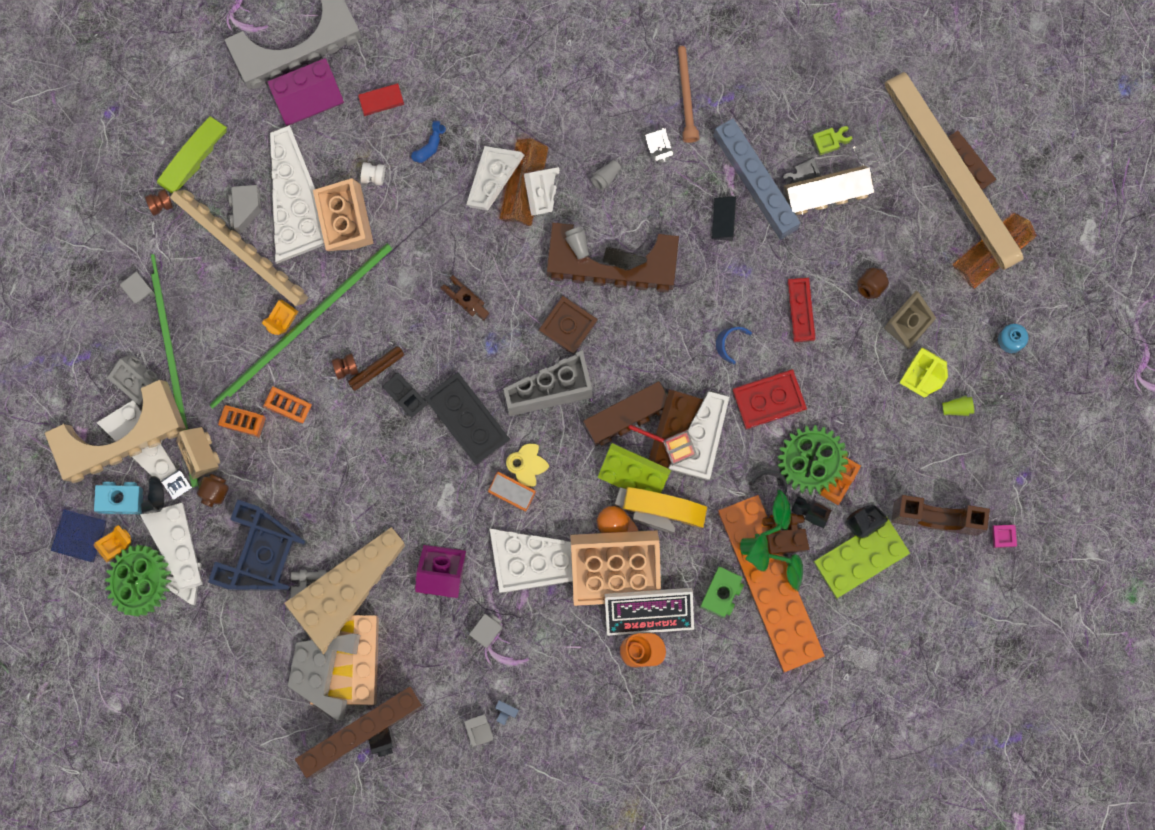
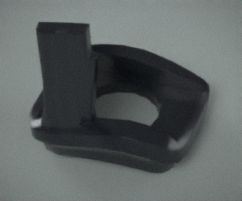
M869 505L854 511L847 518L846 523L855 536L864 539L885 526L888 518L877 506ZM869 517L875 519L871 524L869 523Z

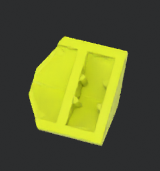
M921 347L910 362L899 383L925 398L929 394L941 389L948 378L947 361Z

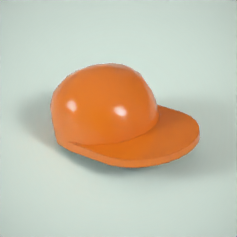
M608 506L598 515L597 528L600 533L638 531L635 523L620 507Z
M637 633L626 637L622 641L620 656L623 662L630 667L657 666L664 661L666 648L663 640L658 635L653 633Z

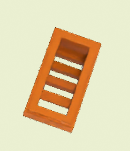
M273 386L263 407L303 424L312 404ZM275 395H278L279 398L277 400L276 405L274 406L272 405V401ZM283 398L287 399V402L284 408L281 409L279 407L283 401ZM291 402H294L295 405L292 412H287ZM299 405H302L304 407L298 417L295 414Z
M225 405L218 426L260 438L266 417ZM229 411L233 412L230 423H225ZM237 414H240V418L236 426L234 425V422ZM246 416L248 417V420L244 428L242 427V424ZM252 419H256L253 430L249 429Z

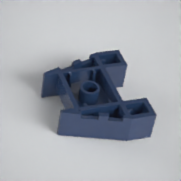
M237 499L230 520L233 523L250 528L237 567L233 568L215 562L208 583L230 591H290V586L280 583L293 543L305 547L307 543L259 506Z

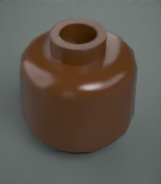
M868 268L857 281L858 292L867 299H877L889 285L886 272L880 268Z
M214 474L203 477L197 490V496L202 499L200 503L209 507H213L214 504H222L229 490V486L226 484L227 480Z

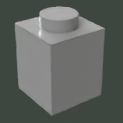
M484 614L469 635L488 649L502 631L503 627L500 625L502 621L493 614L490 616Z

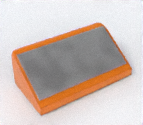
M497 472L488 493L526 512L536 491Z

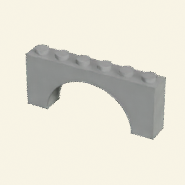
M321 0L322 17L317 29L306 41L289 49L270 50L262 48L253 43L245 35L244 31L224 39L247 88H259L270 79L278 78L288 71H295L307 62L312 63L319 60L320 56L327 53L333 54L344 45L355 44L361 38V35L345 0Z

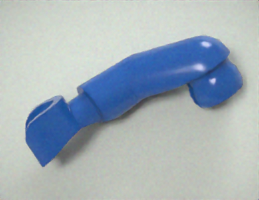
M433 121V133L430 135L428 144L412 152L411 158L413 161L423 163L437 152L440 141L439 135L446 131L445 126L440 125V121Z

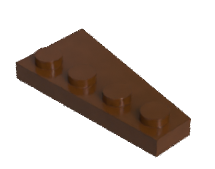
M669 389L656 436L667 439L688 430L704 399ZM654 439L648 460L668 468L671 462L664 443Z

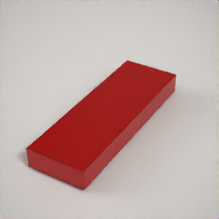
M809 277L788 279L794 343L815 341Z

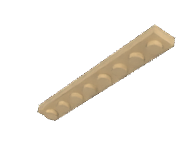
M187 190L173 192L170 198L292 304L297 306L306 302L308 296L304 294V290L300 286L291 283L288 280V276L282 271L276 270L269 259L261 257L254 246L246 244L241 239L240 234L226 227V223L221 218L212 215L210 209L206 205L197 202L191 192Z

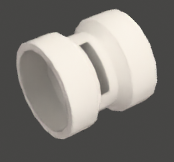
M363 162L361 183L368 184L373 182L375 185L382 186L385 177V165L378 164L377 166H372L371 163Z

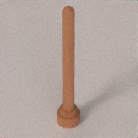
M679 46L678 56L686 124L682 136L683 142L693 143L700 140L699 130L694 126L686 48L685 46Z

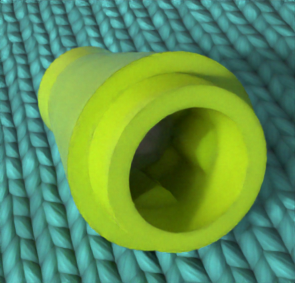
M967 395L942 403L944 415L969 416V414H974L973 398L967 397Z

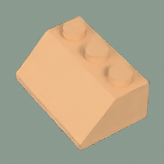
M351 178L313 190L326 251L353 250L374 244L360 183Z

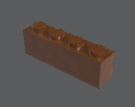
M658 381L584 420L583 425L594 446L600 444L603 447L611 443V438L619 434L622 437L630 433L629 425L635 426L638 424L641 427L650 422L649 418L655 415L660 417L667 394Z

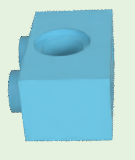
M102 482V485H95L94 511L96 513L142 514L143 488L137 486V483L124 482V486H116L115 482ZM123 493V500L120 503H115L114 498L116 494Z

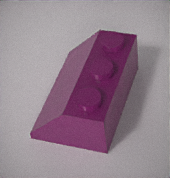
M326 58L268 81L286 127L344 103Z

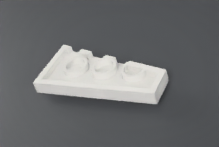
M707 392L688 428L697 455L673 466L670 463L668 469L710 480L729 401L728 396Z
M132 400L98 421L97 424L115 441H118L135 427L142 411L137 403ZM162 444L153 448L146 447L142 449V453L133 456L151 476L158 477L160 481L177 470Z
M179 503L168 506L157 513L140 514L159 551L164 556L165 562L169 564L168 567L181 591L203 585L184 504Z

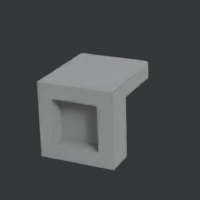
M137 272L120 284L135 304L141 302L149 294L152 298L155 296V293Z
M485 714L464 721L472 747L494 739Z

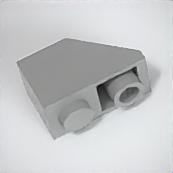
M257 185L232 187V194H229V205L233 207V214H230V225L234 227L237 233H242L261 212L260 190Z

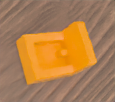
M278 300L271 314L262 321V324L271 334H283L287 332L299 311L284 300Z
M117 525L114 527L113 532L96 541L94 547L107 563L115 558V555H120L122 549L128 550L131 537L125 529L122 530Z

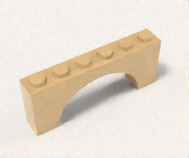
M158 380L141 388L143 408L140 418L135 427L125 437L114 443L92 446L83 441L76 434L72 426L66 424L45 432L62 479L72 483L80 482L89 473L97 474L104 470L103 467L109 464L111 466L119 464L123 461L122 458L136 456L142 453V449L156 447L161 444V440L166 438L173 439L178 436L179 432L185 430L186 427L168 382Z

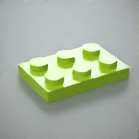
M612 443L597 478L623 489L630 487L662 493L671 470Z

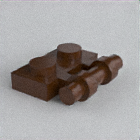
M791 513L788 530L781 531L780 529L766 535L769 554L797 553L810 550L806 529H798L797 527L798 523H804L803 514ZM773 515L762 520L763 526H770V529L777 526Z

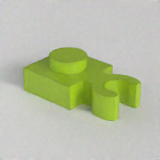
M848 126L841 127L837 133L834 132L833 128L813 134L812 138L819 156L838 150L840 148L839 143L848 144L852 141V136L848 138L842 136V133L848 131Z

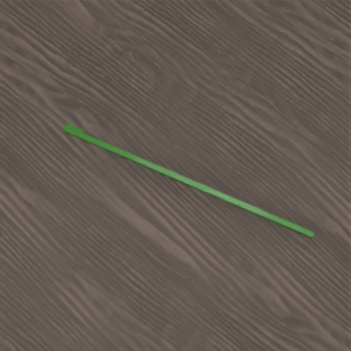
M386 243L210 404V407L213 409L226 396L231 397L386 256L392 250L390 245Z
M151 254L154 274H151L175 402L186 427L185 430H188L155 254ZM189 473L192 488L199 487L198 478L192 480Z

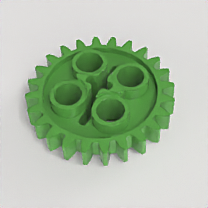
M817 425L814 426L813 431H810L808 426L805 427V432L803 433L800 429H797V436L790 433L791 441L784 440V444L787 447H780V451L784 455L778 456L779 461L782 462L778 466L779 469L783 470L781 474L787 477V484L793 482L792 488L794 490L800 486L802 494L808 489L810 495H812L814 489H817L818 494H821V488H825L829 492L828 485L830 484L836 487L835 480H843L840 473H847L846 468L842 465L849 464L848 459H845L848 456V452L842 451L845 448V444H839L841 441L840 436L833 438L834 432L832 430L826 434L825 427L818 431ZM818 443H821V445L819 446V448H818V450H817V452H816V446H817V444H818ZM804 444L812 445L811 449L807 451L801 449ZM825 450L832 451L829 457L822 456ZM816 452L817 461L814 460L811 466L809 459L813 460ZM797 463L805 464L802 470L794 469ZM810 469L809 477H805ZM822 469L825 471V474L821 477L814 475L817 470Z
M137 545L136 547L129 546V550L122 549V555H115L116 563L110 562L113 569L106 571L111 576L105 579L106 582H110V585L105 590L111 591L107 598L114 599L111 605L118 606L117 611L124 612L125 615L146 616L148 612H155L154 606L161 607L160 599L166 600L163 593L164 591H170L166 584L171 583V580L166 579V576L171 574V571L165 570L169 564L162 562L164 556L158 555V550L142 545Z

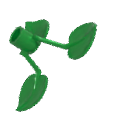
M777 490L778 494L773 505V516L777 526L761 534H755V538H742L740 550L742 555H747L745 559L761 572L767 570L770 558L785 561L788 564L786 571L788 581L795 591H799L803 579V563L800 556L793 554L790 559L769 554L766 535L779 531L781 527L787 529L791 520L789 501L781 490Z

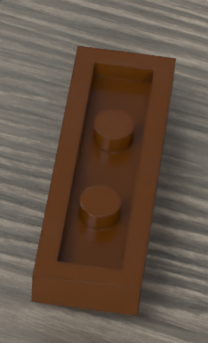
M958 130L948 137L981 190H984L996 181L994 175Z

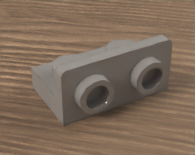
M131 355L120 358L107 377L138 405L143 404L141 388L159 380L153 371L146 369L138 358Z

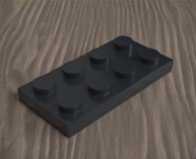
M459 372L424 397L476 466L510 441V438Z

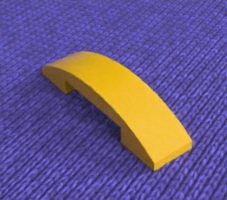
M627 487L623 509L680 521L683 524L703 528L707 506L666 494Z

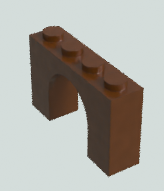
M901 495L894 501L891 523L978 536L988 529L990 509L970 505L962 509L934 507L924 504V498Z

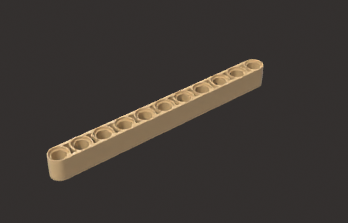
M902 72L887 80L885 87L892 100L1000 268L1005 270L1022 261L1023 254L909 76Z

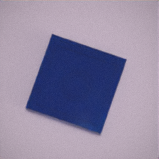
M64 509L51 551L94 563L97 554L94 543L102 538L107 521Z

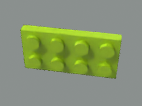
M888 519L885 526L864 539L854 536L813 563L837 599L909 555L910 552Z

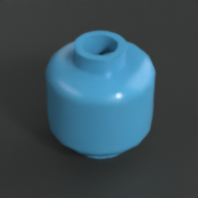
M1016 323L1009 324L999 333V346L1005 352L1017 353L1028 343V332L1022 325Z

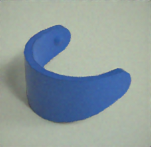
M744 327L724 329L716 339L718 354L724 360L734 365L736 361L731 359L725 351V339L734 330H739L751 336L752 332Z

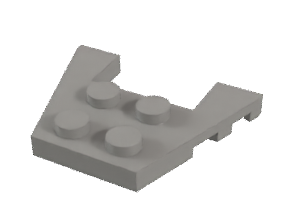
M348 634L337 636L329 644L324 655L312 640L296 643L288 687L336 720H343L347 700L330 697L328 692L337 651L357 654L360 635Z

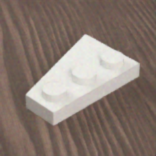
M484 146L466 205L470 208L488 211L519 165L524 154L519 151Z

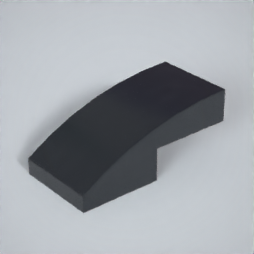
M398 372L382 386L411 418L427 405L426 401Z

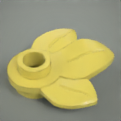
M536 444L522 446L519 452L510 454L506 460L508 470L516 474L517 480L521 484L529 487L536 486L535 475L542 474L549 468V464L543 458L537 456L539 446ZM520 460L521 465L519 467H515L513 465V461Z

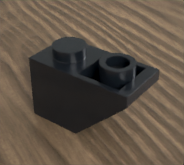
M391 727L369 739L372 754H378V757L392 754V749L397 748Z

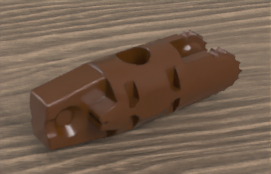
M452 274L449 279L460 290L455 294L444 284L440 289L472 317L476 314L484 321L489 316V312L483 307L485 303ZM465 297H469L471 300L469 302H465L463 299Z

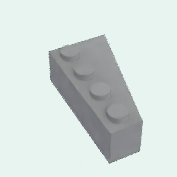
M583 350L568 359L565 358L557 364L544 368L539 373L526 377L503 389L509 416L593 398Z

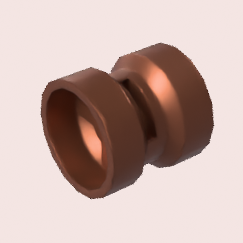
M166 189L160 190L158 196L156 194L145 196L153 216L160 214L162 208L165 210L173 208Z
M352 353L342 359H332L338 380L343 379L348 374L355 375L359 373Z

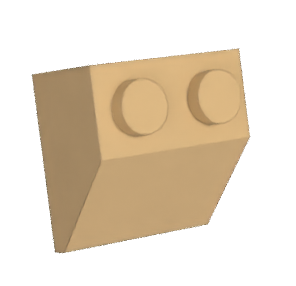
M202 427L179 432L176 442L192 480L217 471L220 460L216 451L212 452L209 444H212L208 432H204Z

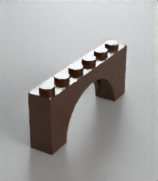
M552 222L547 277H551V280L563 281V279H572L574 283L591 281L594 285L599 286L610 283L618 288H626L628 285L635 286V289L638 290L656 288L658 292L673 290L679 236L658 234L657 241L651 252L639 261L643 264L627 270L619 266L600 264L588 256L578 260L565 239V232L574 229V225Z
M410 686L295 758V761L306 778H313L361 744L394 724L409 718L426 706L415 688Z

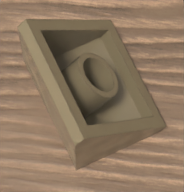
M915 291L890 319L884 329L902 345L910 349L934 322L936 317L920 293Z

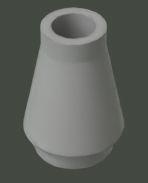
M612 160L609 164L593 173L591 182L601 191L608 189L617 173L621 170V166L618 162Z
M581 226L565 232V239L577 259L589 256L585 231H582Z

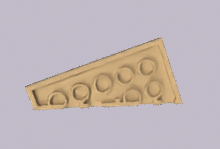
M392 527L285 602L287 609L323 655L332 640L336 639L344 624L351 619L369 595V591L374 584H377L381 579V575L386 568L393 563L405 547L404 542Z

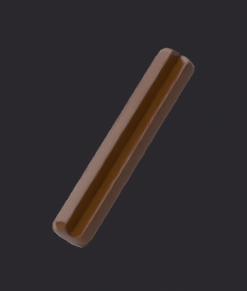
M396 346L351 378L348 384L356 391L404 356V352L399 346Z

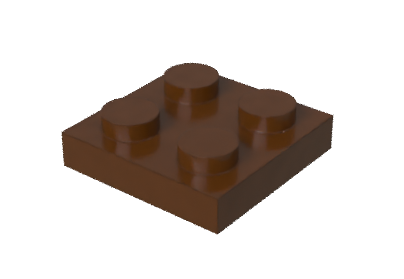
M562 296L540 327L539 332L574 355L598 319Z

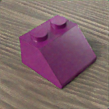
M423 545L416 572L415 592L458 598L466 551Z

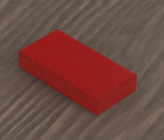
M398 83L358 95L364 116L404 105Z

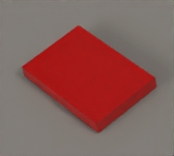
M793 369L732 389L746 430L807 410Z

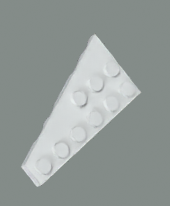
M290 125L270 133L276 264L325 245L313 194L315 187Z
M490 529L499 593L573 582L571 542Z

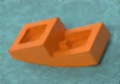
M847 457L845 459H848L849 464L842 465L846 468L847 473H840L843 480L836 479V487L830 484L828 485L829 492L823 488L820 494L836 505L841 503L861 465Z

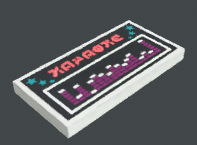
M692 588L605 594L607 636L694 630Z

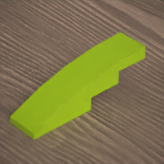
M210 116L176 154L157 180V184L172 194L174 191H178L199 170L200 163L213 151L214 144L226 133L227 127Z

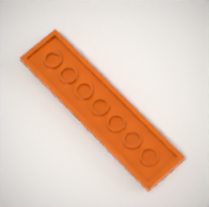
M759 495L718 510L783 673L824 657L825 655L799 592L795 591L788 581L786 573L787 563L770 558L767 570L761 572L745 559L747 555L744 556L741 553L740 542L742 538H755V534H761L770 530V526H763L762 523L763 518H766L767 515Z

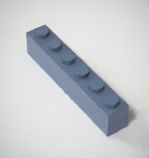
M734 118L715 128L714 138L778 238L781 240L798 230L801 224Z

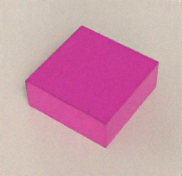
M1015 525L992 526L994 548L1017 546Z

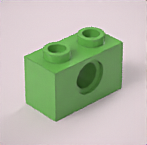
M718 567L699 608L721 618H724L726 614L730 616L735 606L732 600L735 595H740L744 586L741 583L743 577ZM719 588L728 590L729 597L727 599L718 597L717 591Z

